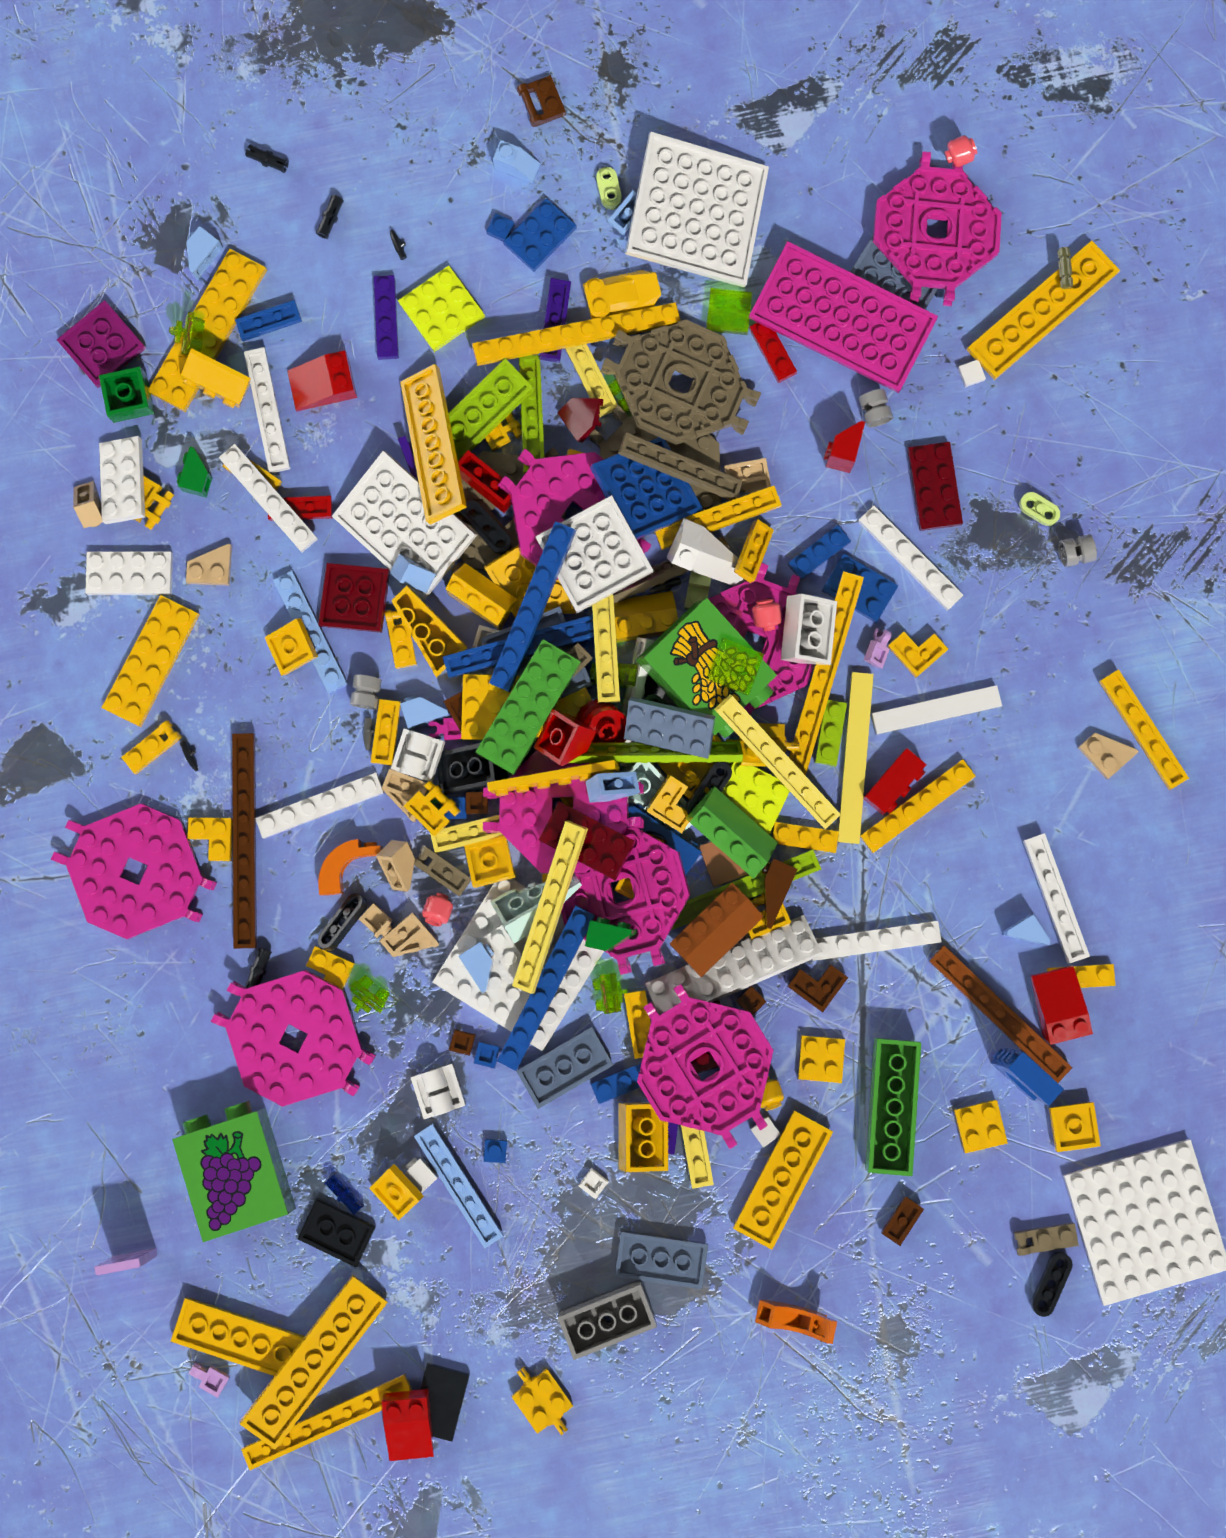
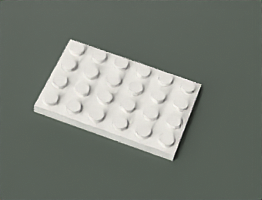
M382 451L332 515L337 522L390 570L398 555L402 554L436 573L427 593L410 587L422 600H426L478 535L455 513L431 525L427 523L418 480L386 451Z

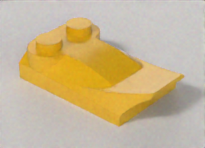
M645 270L604 279L591 278L586 283H583L591 319L654 307L661 296L656 272Z

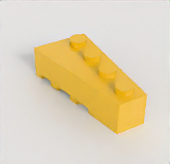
M408 585L391 600L437 678L446 669L443 656L465 651L468 646Z

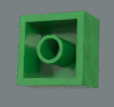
M141 367L99 375L106 415L113 423L155 414L151 393L149 392L147 374Z

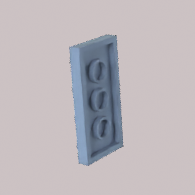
M631 697L628 703L624 739L708 759L711 752L716 716Z
M593 1027L523 1066L516 1072L537 1109L614 1064Z
M621 1231L615 1277L702 1289L708 1243Z

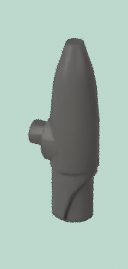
M365 717L363 738L365 749L369 750L375 729L372 728V718Z

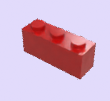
M468 450L458 461L461 479L505 513L512 503L510 494L498 487L503 477Z
M906 748L863 799L881 815L886 812L890 814L898 805L895 801L900 796L904 798L912 789L909 786L914 779L919 781L926 771L923 769L927 764Z

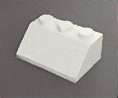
M806 594L787 596L781 660L803 664L831 665L837 601Z

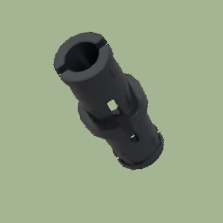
M249 144L247 148L250 151L246 149L245 153L247 158L260 162L264 167L270 166L282 173L286 172L287 169L284 166L288 168L289 160L273 155L272 151H264Z
M336 195L331 196L326 211L322 212L321 216L323 218L316 231V234L324 239L329 238L334 223L338 221L337 215L344 202L342 198Z
M258 948L253 965H250L249 970L251 971L244 987L249 988L260 984L263 975H266L267 971L265 969L272 953L271 951Z

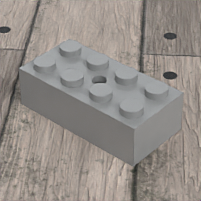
M641 1280L558 1313V1320L573 1360L657 1327V1321ZM608 1315L611 1316L612 1319L611 1321L606 1322L603 1319V1317Z

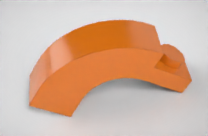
M359 839L350 840L337 846L328 854L321 866L318 878L319 895L344 894L343 874L348 864L357 858L376 856L383 847L377 846V842L364 843V847H361V840Z
M759 1300L755 1319L756 1323L768 1328L802 1333L828 1344H833L837 1321L828 1318L823 1313L769 1300Z

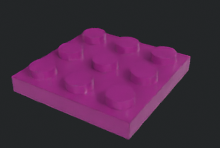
M105 300L57 339L59 344L97 388L101 387L99 375L120 371L146 349Z

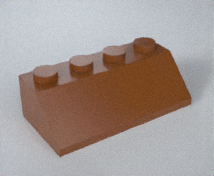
M731 883L669 944L702 978L764 916Z

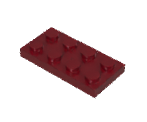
M950 442L908 447L907 452L920 531L962 526L963 520Z
M559 801L538 840L557 849L565 821H571L588 828L578 861L616 881L636 841Z

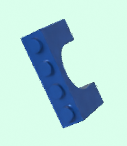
M630 803L629 818L641 817V819H644V828L639 829L644 832L660 835L667 841L668 846L680 852L685 875H687L702 853L698 850L700 846L692 840L686 842L681 838L682 834L674 828L667 829L663 826L664 822L654 816L651 818L645 814L646 811L641 805L635 804L634 806Z
M1005 1047L1004 1049L1000 1048L992 1057L994 1060L991 1064L1033 1101L1038 1098L1043 1104L1050 1106L1064 1090L1060 1084L1023 1051Z

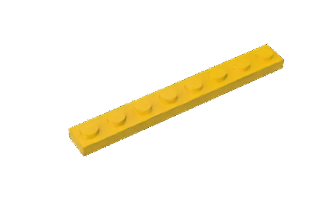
M406 1374L295 1423L276 1450L261 1439L243 1447L241 1451L249 1470L382 1411L384 1393L412 1390Z

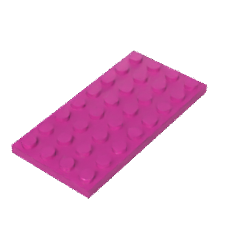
M788 241L749 315V319L897 393L900 392L938 318L937 315Z

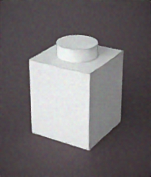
M423 1156L419 1160L413 1158L405 1166L408 1170L404 1175L421 1193L439 1177Z

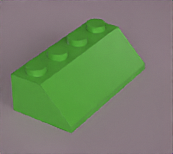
M715 786L712 787L685 818L753 879L768 863L778 843Z

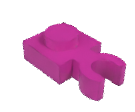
M443 718V724L441 725L435 721L428 723L431 727H437V732L429 734L430 737L438 738L441 734H444V740H462L461 732L453 718Z

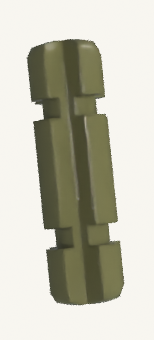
M1061 247L1057 251L1058 259H1060L1058 261L1060 278H1062L1060 284L1062 289H1070L1073 286L1071 258H1069L1070 248Z

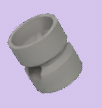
M884 389L873 390L859 397L861 409L866 411L864 418L867 427H877L893 420L891 408L886 405L888 398Z
M1092 535L1078 536L1076 540L1069 538L1059 541V555L1063 566L1070 567L1078 565L1079 561L1084 564L1096 560L1097 551Z
M354 675L352 687L355 689V692L351 693L349 705L364 709H377L379 697L376 693L380 691L382 679L367 675Z

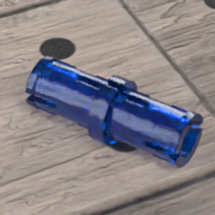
M335 1174L324 1183L338 1197L336 1200L338 1202L341 1201L353 1215L364 1206L353 1195L352 1189L350 1187L347 1188Z

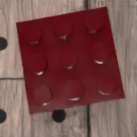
M327 563L318 626L382 633L390 570Z

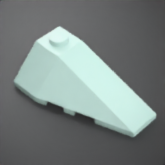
M575 873L573 874L565 901L582 886ZM534 882L528 884V888L519 891L516 888L509 890L490 901L513 943L529 935L546 882L538 885Z

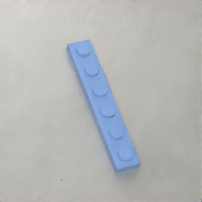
M290 571L274 579L273 581L292 620L301 618L318 655L312 662L327 693L330 694L348 685L320 626H318V622L294 572Z
M434 1124L414 1136L483 1247L487 1248L504 1236Z

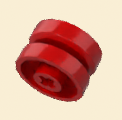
M598 699L592 700L582 706L577 713L576 718L597 731L591 743H623L627 740L624 739L627 718L611 702L598 703Z

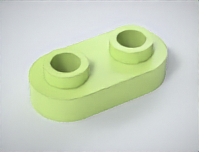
M603 167L596 175L600 199L606 209L613 210L621 204V190L615 170L610 167ZM604 175H609L610 178H609V179H604L603 176H604ZM613 194L615 197L610 199L607 196Z
M1026 493L1020 499L1019 507L1021 511L1042 525L1052 526L1059 520V508L1037 493ZM1028 501H1029V502H1032V504H1033V507H1032V508H1030V507L1027 506L1026 503H1027ZM1045 513H1049L1051 519H1047Z

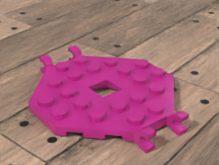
M923 151L922 158L919 160V168L907 179L905 178L894 186L889 193L877 200L873 243L911 284L910 302L918 303L919 297H921V287L945 289L943 306H952V301L955 300V288L998 255L1000 250L1002 213L997 207L994 208L988 202V197L978 186H974L968 180V175L963 171V166L957 168L952 163V169L930 167L931 152ZM927 219L947 221L946 238L930 237L927 234Z
M524 449L517 458L529 467L517 485H514L507 476H504L498 484V487L510 494L520 555L536 567L543 550L535 536L552 528L555 521L558 523L565 521L561 516L571 502L586 510L606 499L590 469L592 464L604 460L597 453L590 452L535 459L528 450ZM637 539L643 553L647 552L652 546L644 539Z
M761 563L755 581L751 583L746 581L708 598L743 638H745L747 631L767 638L760 657L777 674L768 684L774 692L757 708L748 703L744 709L750 716L752 711L806 687L815 665L781 660L787 596L797 595L796 589L801 577L793 574L787 588L766 581L764 577L769 565ZM773 599V602L779 603L782 621L780 624L775 625V630L763 631V628L755 626L752 608L757 605V601Z
M536 750L517 770L515 775H512L510 778L594 763H567L561 766ZM580 779L571 780L572 783L568 785L553 783L550 784L551 787L545 789H538L537 786L530 787L529 791L517 793L516 790L508 791V795L496 796L489 792L488 788H483V797H487V799L500 798L499 823L483 822V831H486V833L501 832L542 874L549 873L556 849L538 840L553 813V800L555 798L573 797V809L621 834H624L628 828H644V819H641V817L629 818L628 797L607 802L590 803L586 781H580ZM638 782L639 794H644V785ZM577 861L574 873H586L590 867Z
M138 804L86 826L68 820L65 828L79 833L78 841L70 857L54 852L51 860L66 865L88 923L122 938L131 939L183 917L194 922H200L203 914L191 910L189 907L199 885L214 891L217 882L203 877L181 820L144 804ZM129 858L148 865L139 885L122 878L123 870Z
M628 828L623 834L636 841L616 879L618 881L630 878L635 896L634 899L615 904L610 884L615 882V880L590 868L586 873H575L582 886L564 902L561 910L564 926L575 906L578 905L595 914L593 920H597V917L610 919L611 924L618 925V922H625L631 924V928L637 929L634 936L611 951H604L617 960L620 975L632 972L627 957L649 951L651 952L653 966L665 964L660 948L691 895L680 852L639 828Z
M307 970L249 988L242 986L236 981L230 983L226 991L241 996L240 1001L231 1018L217 1012L210 1022L226 1028L244 1087L282 1107L340 1088L352 1096L357 1093L360 1085L347 1080V1077L357 1058L370 1065L376 1055L362 1048L351 1011L346 1001L344 989ZM289 1024L308 1034L299 1052L280 1042Z
M680 984L674 990L681 1003L659 1015L652 1002L644 1006L652 1021L637 1083L661 1121L721 1135L729 1149L737 1145V1141L730 1130L752 1117L759 1130L768 1126L760 1113V1107L774 1050L751 1012L691 998L688 996L683 985ZM710 1051L720 1070L702 1081L692 1066L691 1061Z

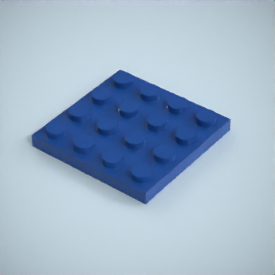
M660 437L649 441L671 451L666 440ZM614 455L594 463L590 467L605 497L608 498L612 495L636 540L703 510L689 483L622 455Z

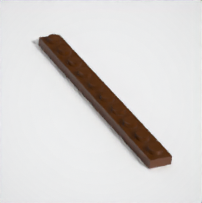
M242 733L232 734L233 949L257 948L255 734Z

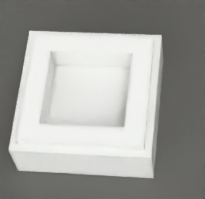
M978 360L958 367L965 388L983 382L986 379Z
M768 1116L764 1118L768 1124L767 1127L759 1130L758 1126L755 1125L750 1129L763 1148L781 1135Z
M591 1167L578 1186L596 1199L609 1180Z

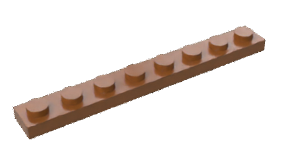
M942 946L928 961L1057 1083L1072 1069L1053 1048L949 949Z

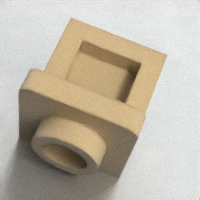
M375 903L359 918L374 933L376 938L380 934L384 937L392 928L390 924L393 919Z

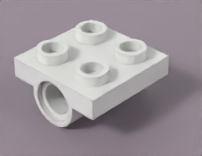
M403 729L391 769L433 782L445 742L418 732Z
M453 1063L411 1077L423 1119L466 1106Z

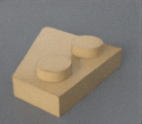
M766 458L724 466L725 474L743 481L740 489L742 492L751 494L771 487Z
M226 544L187 561L186 583L230 586L232 545Z
M1097 733L1092 734L1078 747L1106 780L1139 752L1135 748Z
M389 769L382 790L412 822L416 823L417 819L404 805L418 791L426 796L428 790L424 786L427 782Z
M413 912L379 940L393 957L439 945V942Z

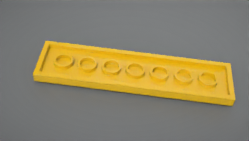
M1092 240L1071 258L1072 288H1061L1060 280L1062 278H1060L1058 269L967 348L969 354L980 362L981 367L994 381L1120 272L1118 267Z
M232 249L228 250L192 312L190 319H188L149 387L151 395L183 412L187 411L199 390L198 387L193 389L183 384L184 380L181 379V373L191 348L214 360L217 359L236 326L235 319L241 317L266 274V267Z
M436 364L400 382L425 520L430 525L467 507L440 368Z
M352 1275L239 1421L240 1425L276 1450L386 1306L387 1300Z

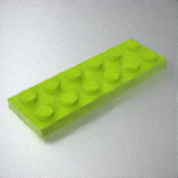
M506 358L448 413L458 461L468 450L471 452L535 390Z

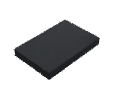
M317 1198L298 1236V1240L357 1268L376 1226Z
M427 1363L420 1390L429 1389L433 1437L452 1442L470 1374Z

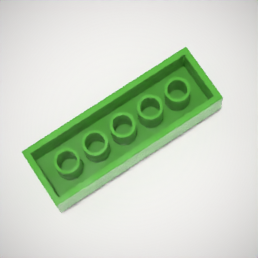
M543 639L477 748L476 753L515 775L545 725L552 708H555L579 668L581 661Z
M874 1038L865 1170L868 1173L913 1176L921 1042Z

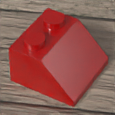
M860 421L835 435L833 442L829 441L824 455V460H827V468L847 473L851 472L858 453L865 421Z
M552 708L534 748L557 764L564 766L588 751L597 731L572 715Z

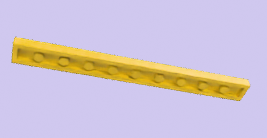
M675 302L472 343L476 364L480 366L500 362L505 358L510 360L613 339L618 330L623 331L627 335H633L666 325L669 327L677 324L680 321Z
M844 571L835 598L837 608L831 665L816 664L793 741L800 742L799 751H790L789 754L791 761L805 776L864 579L862 576Z

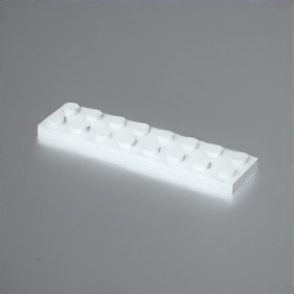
M799 916L791 920L792 923L751 940L749 938L737 943L702 978L689 965H686L645 983L658 1014L661 1015L681 1003L674 990L680 984L683 985L689 997L714 1002L822 955V951L805 916Z

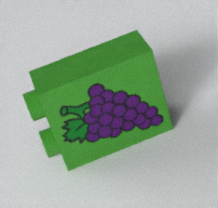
M250 1100L225 1108L227 1120L211 1125L208 1114L182 1122L185 1134L172 1139L202 1242L288 1215L296 1209L266 1108L253 1112Z

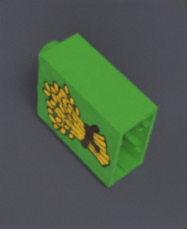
M708 598L696 601L636 659L640 666L679 708L716 716L713 735L719 732L723 738L728 737L734 730L714 709L730 694L743 708L748 703L754 708L759 707L773 694L774 691L768 684L777 676Z

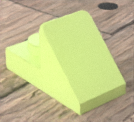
M691 571L684 609H689L696 601L708 598L711 583L710 577Z

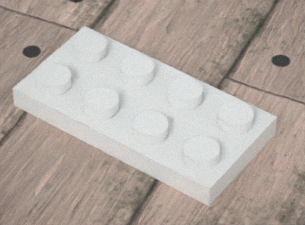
M139 436L99 443L102 522L111 524L144 518L142 439Z
M87 552L85 593L87 595H172L173 553Z

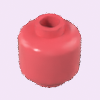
M966 135L949 141L947 144L948 150L944 151L948 164L952 162L957 168L973 162L977 154L973 139L968 138Z
M773 599L757 601V605L752 608L755 626L763 628V631L775 630V625L780 624L782 621L779 603L773 602Z
M436 893V895L429 896L426 899L422 911L426 923L440 927L449 921L453 904L448 900L449 897L447 895Z

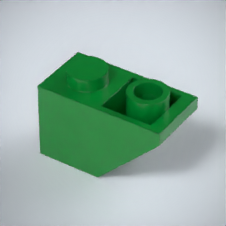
M190 446L188 452L184 454V467L177 476V484L183 492L207 498L213 478L199 453L194 447Z
M597 917V920H590L585 946L603 951H611L634 936L637 929L631 928L629 923L618 922V925L610 923V919Z

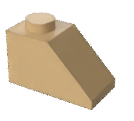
M94 481L74 487L73 508L83 528L96 527L102 523L101 501Z
M391 840L376 857L392 890L408 892L411 887L415 858L411 847L406 841Z

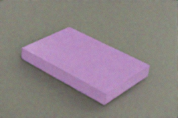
M152 1248L112 1256L94 1267L95 1274L102 1275L139 1268L157 1256V1250Z

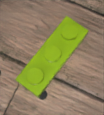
M828 700L821 723L815 763L837 766L847 703Z

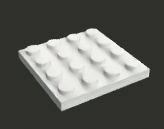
M612 495L561 522V524L577 530L557 577L576 613L653 573L650 563ZM552 528L535 536L542 550H544Z

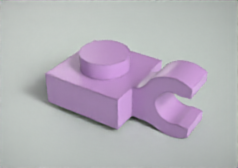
M876 628L873 633L875 641H870L864 660L876 668L883 669L890 650L886 645L891 638V632L888 630L883 632Z
M197 1362L189 1371L191 1376L202 1381L199 1385L201 1389L217 1398L230 1378V1375L212 1365L207 1371Z

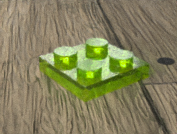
M711 288L706 328L713 332L748 335L752 292Z
M722 638L707 680L744 695H749L764 654Z

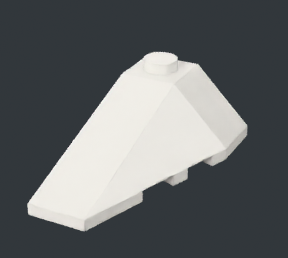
M684 518L667 554L668 560L680 567L732 586L746 582L745 579L734 572L739 558L704 526Z

